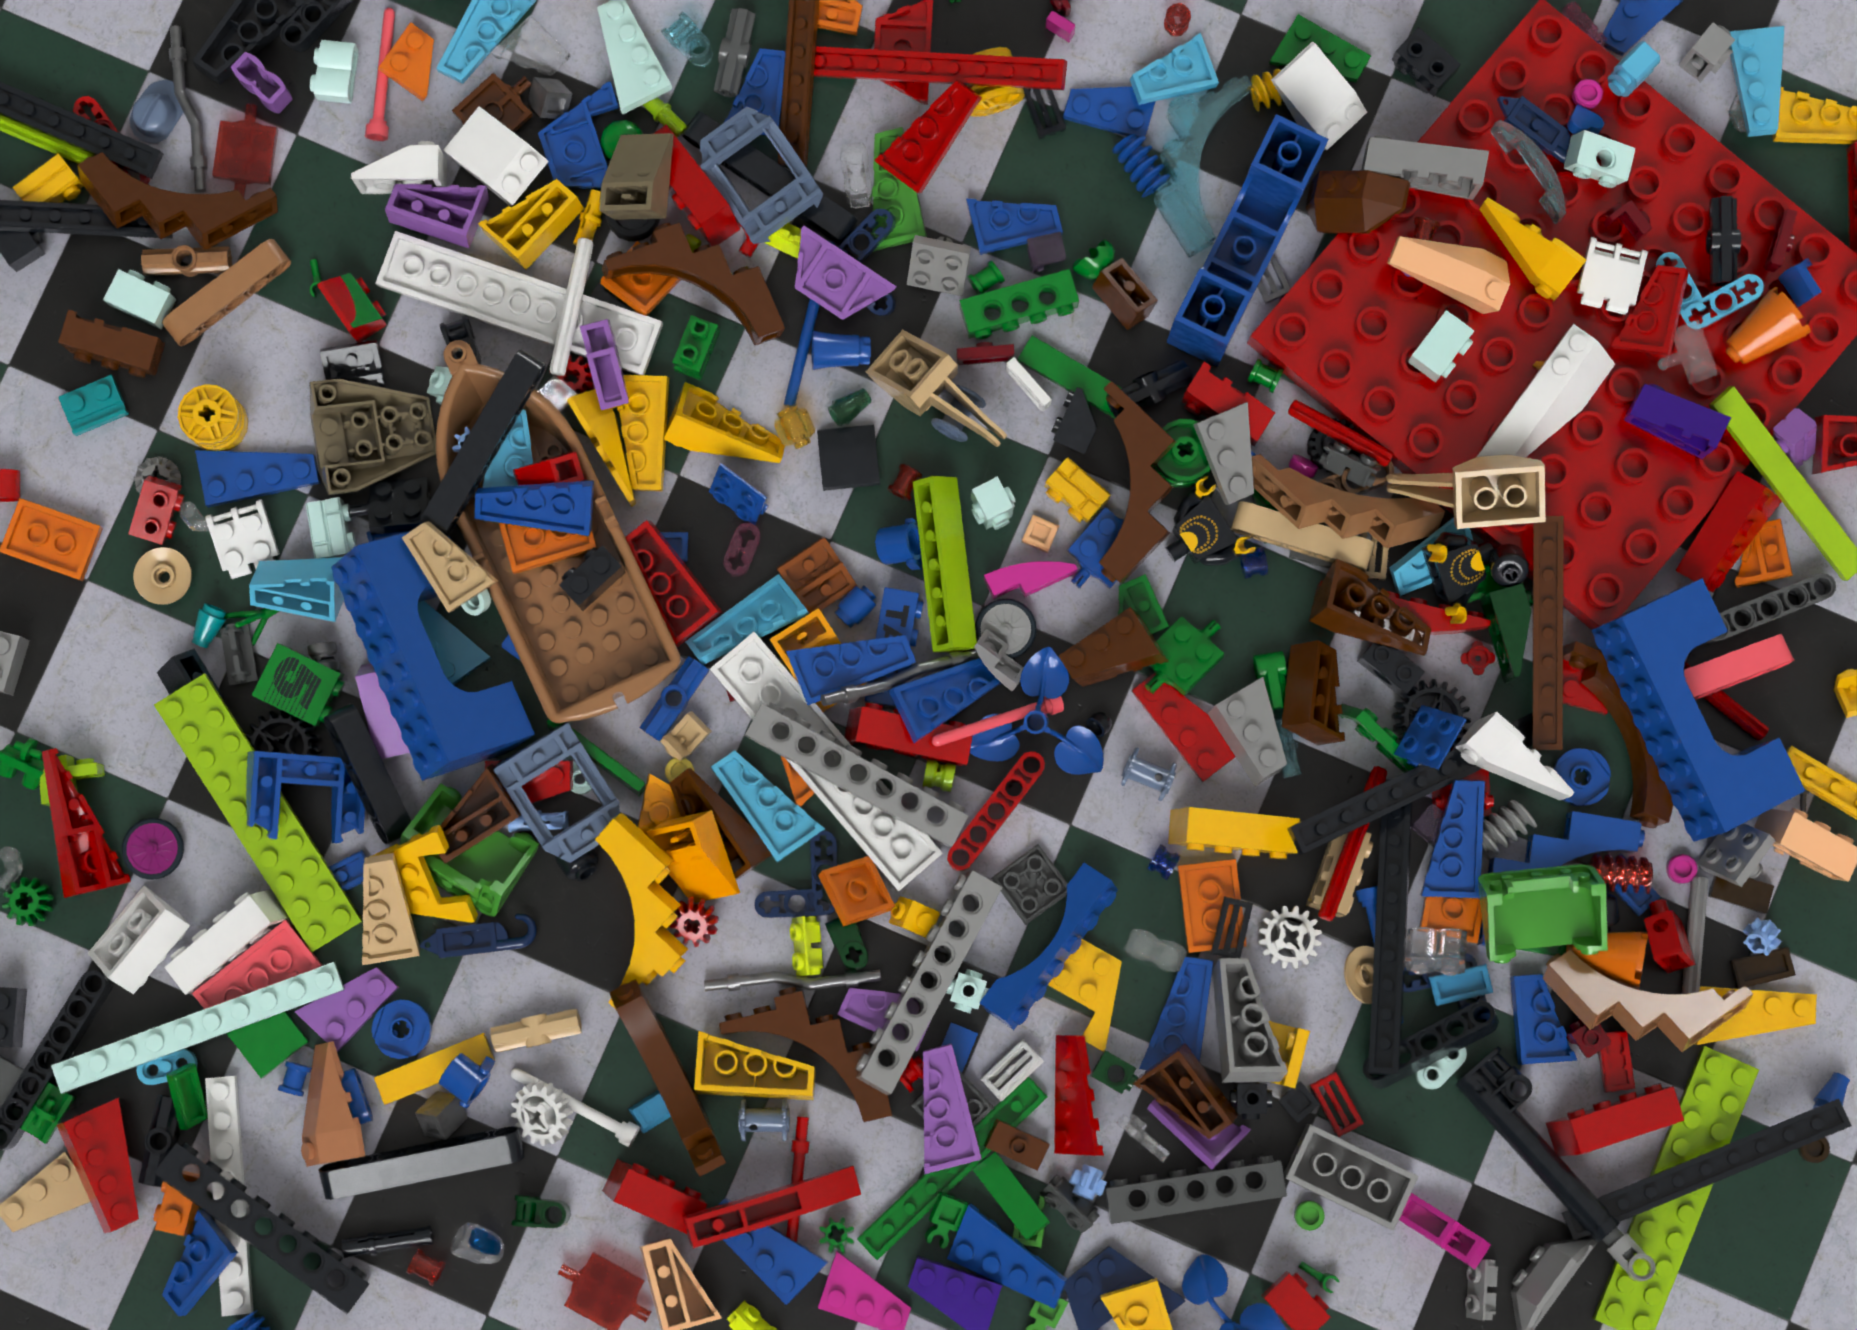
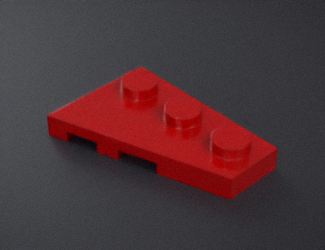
M1658 265L1642 291L1641 299L1632 314L1628 315L1624 322L1623 330L1619 337L1615 338L1611 346L1614 349L1671 356L1689 271L1686 268Z
M485 760V769L491 764L495 767L502 760ZM562 760L521 786L531 803L573 790V760Z

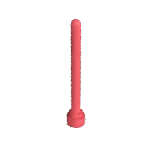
M392 8L384 10L378 67L392 48L395 11ZM379 70L377 72L373 118L366 124L365 137L374 141L388 140L389 127L386 125L387 122L384 120L388 76Z
M1044 696L1041 711L1050 715L1063 712L1064 704L1062 697L1049 699ZM1037 702L937 734L932 737V744L938 747L1023 719L1027 713L1035 710Z

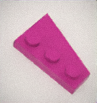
M836 1252L818 1309L880 1330H904L911 1307L870 1277L861 1268L853 1264L840 1252Z

